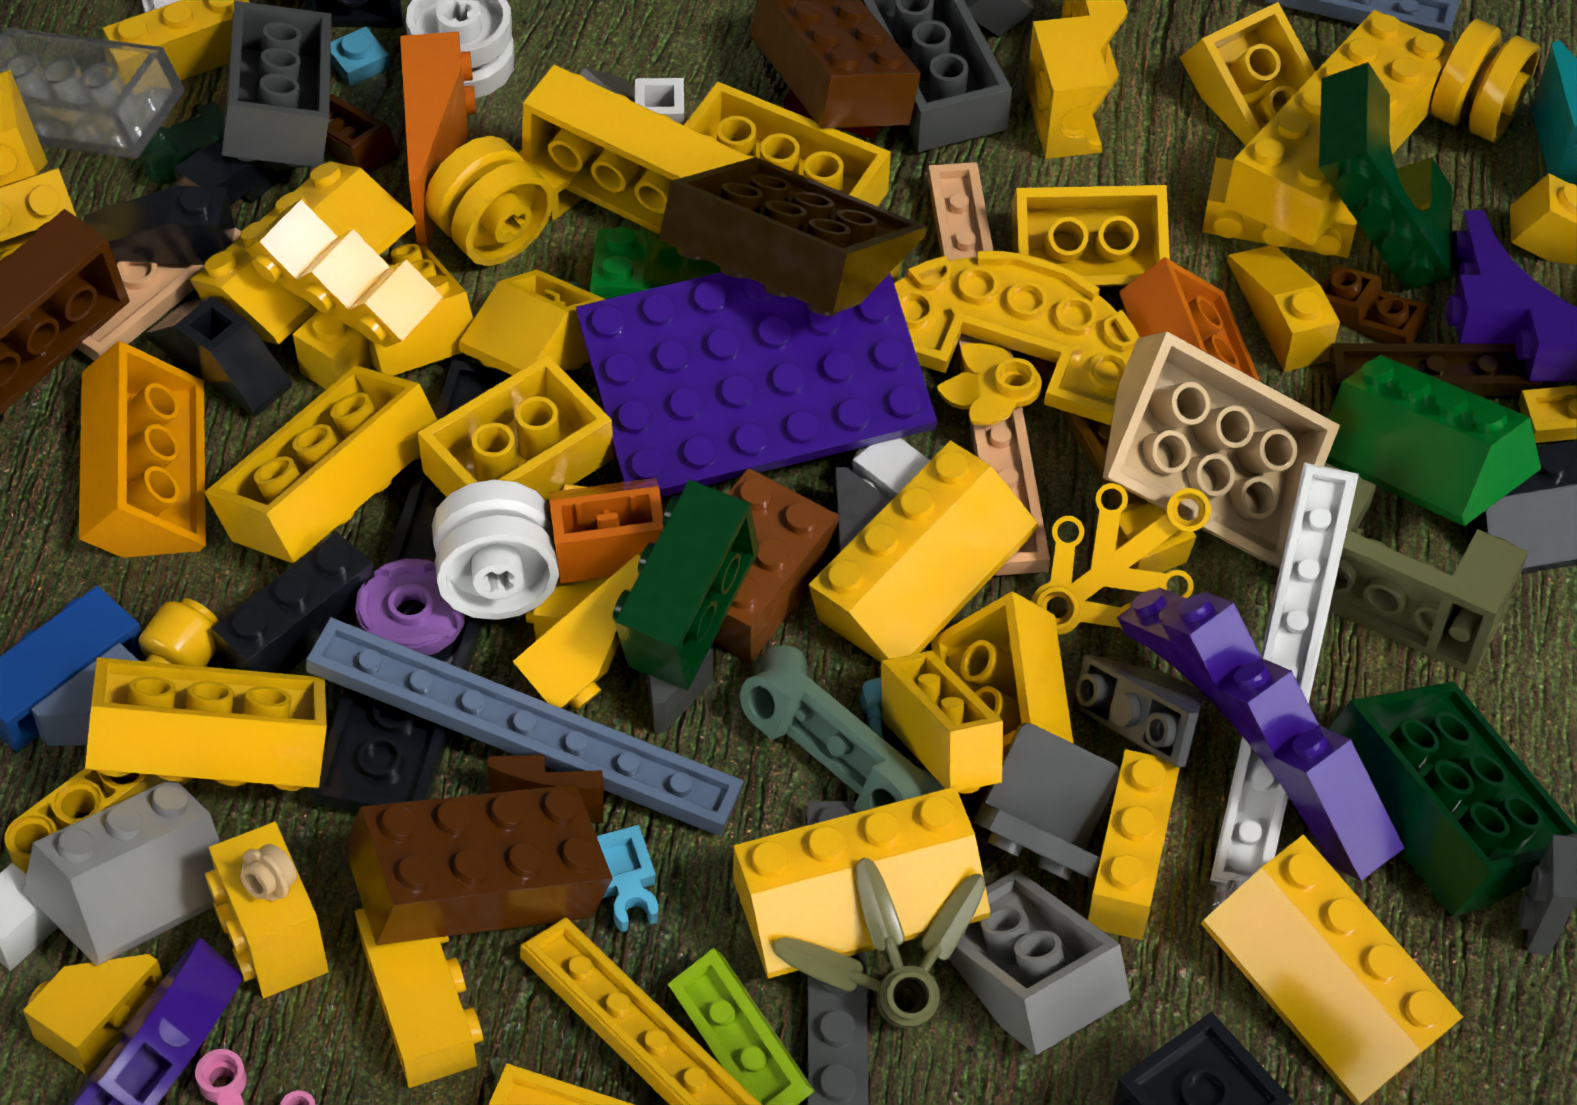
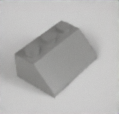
M167 780L33 842L24 893L98 966L214 907L212 903L214 899L205 873L214 870L208 847L220 843L210 813L177 781Z

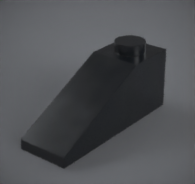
M176 185L86 214L83 219L84 223L108 239L115 261L205 265L211 256L224 251L232 244L235 231L227 188Z

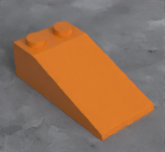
M459 32L400 36L409 185L413 217L416 221V241L419 246L425 244L428 247L436 225L426 214L424 198L429 181L440 164L457 148L466 143L468 137L467 115L476 114L474 85L464 86V81L473 80L471 51L461 52Z

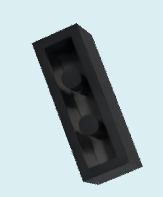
M336 531L211 628L220 665L225 669L286 674L309 656L330 617L347 624L357 618L355 610L357 593L364 581L366 585L374 577L373 562Z

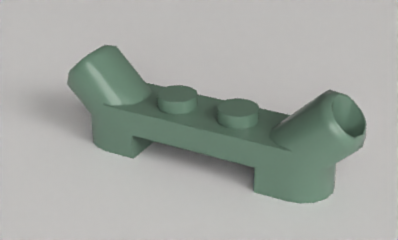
M782 645L766 650L757 661L756 675L746 679L740 692L741 707L752 724L771 740L787 734L859 795L853 808L856 812L945 789L927 769L916 767L808 677L807 660L802 651L797 648Z

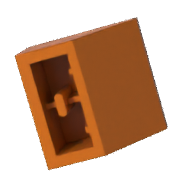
M656 478L549 492L554 542L561 584L611 577L636 554L643 552L648 543L653 542L656 544L664 528L662 525L663 509L660 490Z

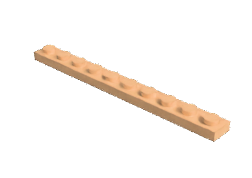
M977 162L929 165L928 183L941 257L946 255L949 261L976 257L977 251H993ZM961 334L956 345L961 373L967 371L961 355L962 344L983 343L998 347L1002 346ZM1002 347L1013 358L1012 349ZM1016 407L1008 419L995 425L986 426L970 423L975 456L994 468L1036 519L1039 529L1001 567L995 576L1048 572L1050 555L1022 407Z

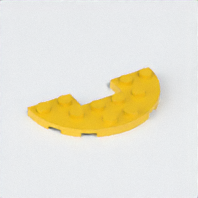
M977 251L976 257L948 261L945 255L925 261L909 268L908 275L894 283L920 366L946 373L960 335L971 336L1057 363L1045 394L1044 405L1112 425L1118 385L1136 341L1140 337L1122 310L1117 312L1106 300L1099 296L1100 289L1084 277L1061 265L1025 254L1006 251Z

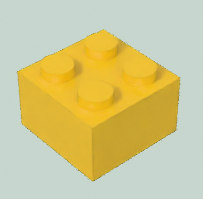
M276 821L208 847L214 870L205 873L214 902H212L223 933L225 935L229 934L234 947L232 952L238 969L242 973L243 981L246 982L255 978L263 999L329 973L317 915L297 869L296 881L289 886L287 896L276 901L255 898L242 884L240 873L242 871V863L244 862L243 855L249 849L259 850L266 844H272L282 849L293 862Z

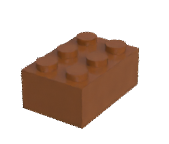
M747 469L727 494L750 503L759 553L713 644L751 664L808 591V584L836 555L839 515L752 469Z

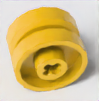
M1476 18L1470 22L1450 54L1435 89L1430 114L1434 118L1453 126L1458 125L1469 116L1470 132L1487 141L1496 143L1509 127L1525 97L1539 60L1541 50L1539 44L1516 35L1501 47V30Z
M490 135L473 139L462 145L440 164L429 181L424 202L426 214L448 237L452 238L457 246L475 264L489 267L507 262L522 253L538 238L549 221L554 206L553 188L546 179L531 165L526 164L513 147L504 139Z

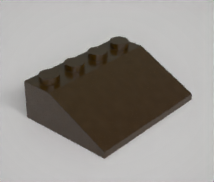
M754 157L672 180L659 240L677 247L678 254L693 260L710 261L719 265L720 271L725 275L734 278L752 279L763 284V289L772 295L794 297L807 303V308L816 314L834 316L840 311L861 304L925 237L927 226Z

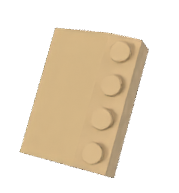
M1167 331L1137 339L1118 385L1103 478L1121 485L1125 490L1166 511L1168 500L1178 490L1194 488L1201 491L1210 502L1211 514L1208 522L1200 529L1280 569L1304 463L1324 467L1340 425ZM1190 499L1181 501L1177 509L1178 515L1183 520H1193L1198 514L1197 504Z

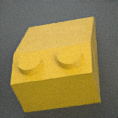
M1279 2L1202 38L1179 57L1201 99L1245 146L1316 72Z

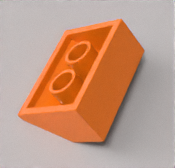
M1166 257L1162 258L1119 291L1126 310L1125 315L1133 324L1139 337L1167 331L1261 382L1224 291Z

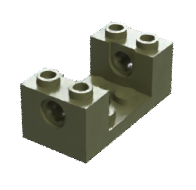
M1326 463V465L1324 466V467H1328V468L1338 469V468H1336V467H1334V466H1331V465H1329V464H1327V463ZM1358 476L1329 611L1471 675H1475L1507 614L1529 551L1513 545L1504 538L1495 537L1477 529L1453 576L1447 574L1428 562L1418 561L1388 548L1378 540L1362 536L1363 529L1359 528V524L1371 505L1376 485Z

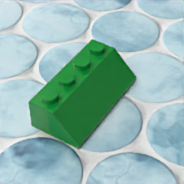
M1382 355L1366 362L1361 369L1342 381L1328 419L1339 424L1340 427L1327 457V463L1344 471L1357 473L1363 480L1462 526L1467 525L1541 470L1530 417Z

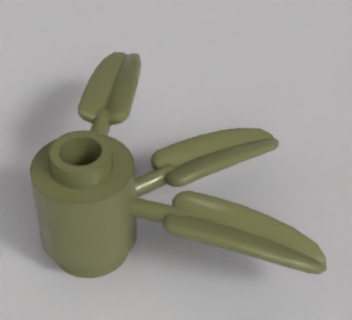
M862 858L857 863L855 873L863 916L874 948L878 951L887 950L893 971L882 981L862 974L863 966L858 960L800 939L778 938L773 942V949L776 955L790 966L838 989L851 992L859 984L877 991L876 1005L883 1019L897 1028H914L929 1020L938 1008L940 1000L939 988L933 976L928 972L937 957L943 961L948 960L954 952L981 901L985 889V879L982 874H973L968 876L957 887L922 939V948L928 952L919 967L904 966L897 946L903 944L905 937L895 906L875 863L869 858ZM908 988L914 992L916 1003L911 1010H902L896 1005L895 993L898 989Z

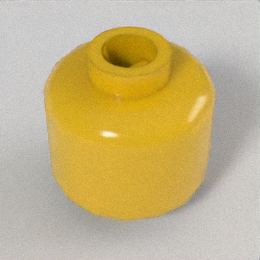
M184 598L182 602H165L139 636L138 644L140 650L147 658L145 662L205 667L217 651L211 628L219 623V620L208 608L192 599Z

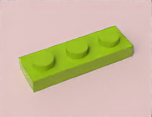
M715 948L711 949L668 983V986L721 1066L761 1105H798L814 1092V1089L724 956Z

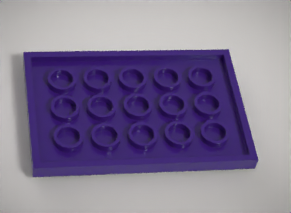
M722 272L576 306L578 323L602 409L612 419L613 449L622 481L628 482L656 478L660 497L683 492L689 479L707 486L740 478L747 469L760 473L936 429L937 419L891 273L861 304L840 311L834 316L816 314L807 308V303L794 297L772 295L763 289V284L749 278L730 277Z

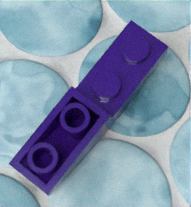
M197 937L121 1032L125 1035L68 1105H157L184 1070L223 1013L243 979L241 971L202 938Z

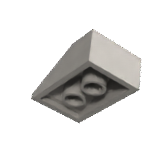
M1019 870L1013 871L986 887L991 912L990 918L970 923L949 958V961L1002 1029L1035 1055L1056 1045L1061 1040L1131 999L1120 943Z

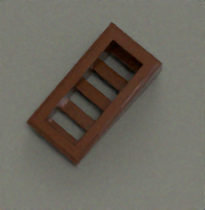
M330 94L329 120L336 116L338 117L328 123L325 150L340 163L360 167L368 175L393 160L397 155V149L389 125L336 95Z

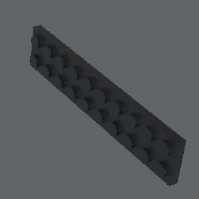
M452 360L436 408L435 415L437 419L443 418L512 375L482 364ZM421 458L386 564L405 558L427 559L435 563L436 552L433 545L432 522L437 507L447 497L423 473ZM409 600L400 604L396 610L405 615H414L421 612L425 605L416 600ZM465 614L464 626L455 641L440 652L429 656L469 672L484 619L473 618ZM345 687L323 753L319 788L312 787L310 792L312 804L358 813L362 806L430 800L451 729Z

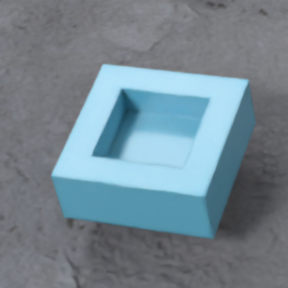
M363 27L331 42L330 63L349 87L391 69L389 54L367 27Z

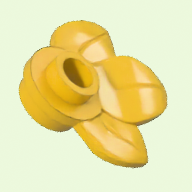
M967 343L961 345V355L967 371L937 386L938 394L949 405L962 410L970 409L969 419L971 424L987 426L995 425L1008 419L1016 407H1023L1033 403L1040 395L1042 381L1032 363L1021 358H1011L1004 348L983 343Z

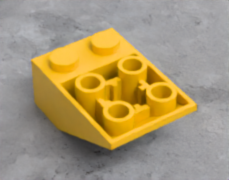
M406 244L393 249L391 255L382 259L390 267L407 259L443 296V299L403 341L384 347L368 339L372 364L378 372L392 376L463 353L459 351V341L473 321L467 292L425 244L420 246L417 244Z

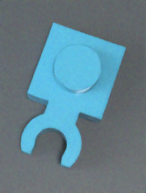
M636 825L598 835L597 839L613 878L603 898L614 895L617 897L614 903V922L616 927L621 932L628 931L629 920L626 911L631 907L642 908L647 914L649 923H657V899L649 890L644 889V887L655 885L656 874L640 826Z

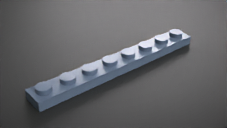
M330 617L306 660V672L509 753L515 755L544 754L545 767L557 772L602 770L603 790L718 836H722L742 791L744 780Z

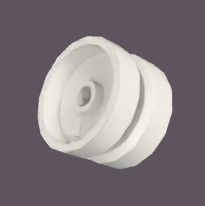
M412 0L408 5L406 15L407 35L459 32L461 52L471 51L473 80L464 81V86L474 85L475 98L489 95L507 82L514 71L515 59L511 7L507 0Z
M488 480L471 483L451 493L437 507L432 522L433 545L436 552V579L441 597L454 610L473 618L499 620L516 617L539 607L554 592L559 578V570L554 546L552 518L548 503L537 491L518 482Z

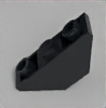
M213 296L181 304L146 332L147 339L254 417L258 416L292 387L290 378L250 323Z

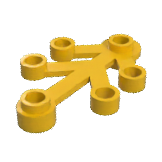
M1115 483L1103 485L1095 496L1099 515L1091 569L1072 583L1075 546L1083 540L1085 530L1082 522L1074 516L1059 518L1052 528V536L1056 545L1051 580L1036 590L1031 602L1047 610V603L1050 599L1061 597L1066 600L1068 604L1067 613L1063 617L1055 618L1057 633L1061 635L1074 630L1080 622L1120 627L1122 629L1116 617L1132 607V602L1126 603L1122 607L1085 601L1103 587L1146 592L1158 587L1167 590L1168 580L1175 575H1180L1186 579L1188 585L1186 592L1181 596L1185 598L1190 597L1193 593L1194 583L1191 576L1185 571L1176 569L1167 573L1131 569L1129 567L1179 530L1192 532L1202 528L1208 522L1211 514V505L1206 495L1194 488L1178 490L1168 500L1167 512L1116 550L1120 515L1128 504V495L1121 485ZM1116 489L1121 493L1122 503L1119 508L1108 510L1103 506L1101 496L1105 490ZM1185 499L1193 500L1198 506L1197 516L1190 521L1183 520L1177 511L1178 505ZM1071 521L1078 526L1079 535L1076 540L1067 543L1059 538L1057 530L1061 523Z

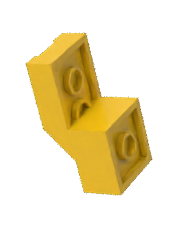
M1063 0L1061 19L1033 21L1026 93L1045 159L1102 153V144L1093 115L1119 77L1109 42L1127 17L1128 10L1124 0Z

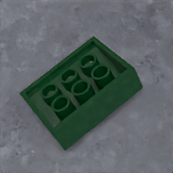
M1454 681L1350 700L1328 728V730L1351 739L1404 846L1399 855L1415 869L1431 889L1434 899L1446 908L1452 917L1487 908L1530 885L1533 870L1536 865H1539L1552 835L1577 834L1576 825Z

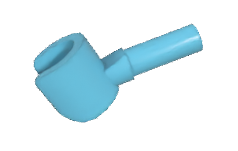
M880 677L868 680L863 684L860 705L863 712L867 714L869 728L883 739Z

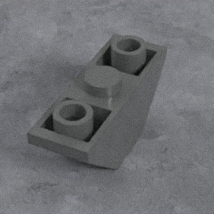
M1085 655L1076 686L1073 707L1172 765L1185 767L1191 750L1204 694L1167 673L1095 655Z

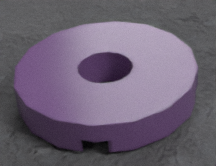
M405 558L384 564L374 571V577L366 585L364 581L357 593L355 610L360 629L428 656L440 652L455 641L465 623V614L454 610L441 597L436 579L435 563L427 559ZM409 600H416L425 605L421 612L414 615H405L396 610L400 604Z

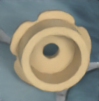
M266 844L259 850L249 849L243 855L244 862L242 863V871L240 873L245 889L258 899L276 901L279 898L283 899L289 892V886L296 881L297 877L295 866L289 856L282 849L272 844Z

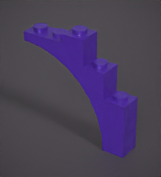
M1464 210L1460 230H1454L1452 233L1453 260H1459L1460 263L1459 282L1456 295L1448 297L1446 308L1447 323L1449 326H1455L1459 344H1516L1517 359L1524 360L1529 381H1577V307L1567 303L1537 283L1511 259L1495 237L1484 210Z
M1158 587L1137 596L1131 604L1132 607L1116 617L1125 635L1148 647L1175 667L1232 723L1284 789L1332 867L1362 881L1404 849L1351 739L1319 726L1292 670L1261 658L1233 602L1206 591L1202 594L1185 598Z

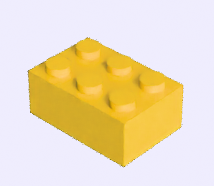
M549 355L544 356L418 432L422 471L446 497L471 483L502 480L518 482L537 491L547 501L549 500V492L563 490L564 484H575L614 459L612 419Z

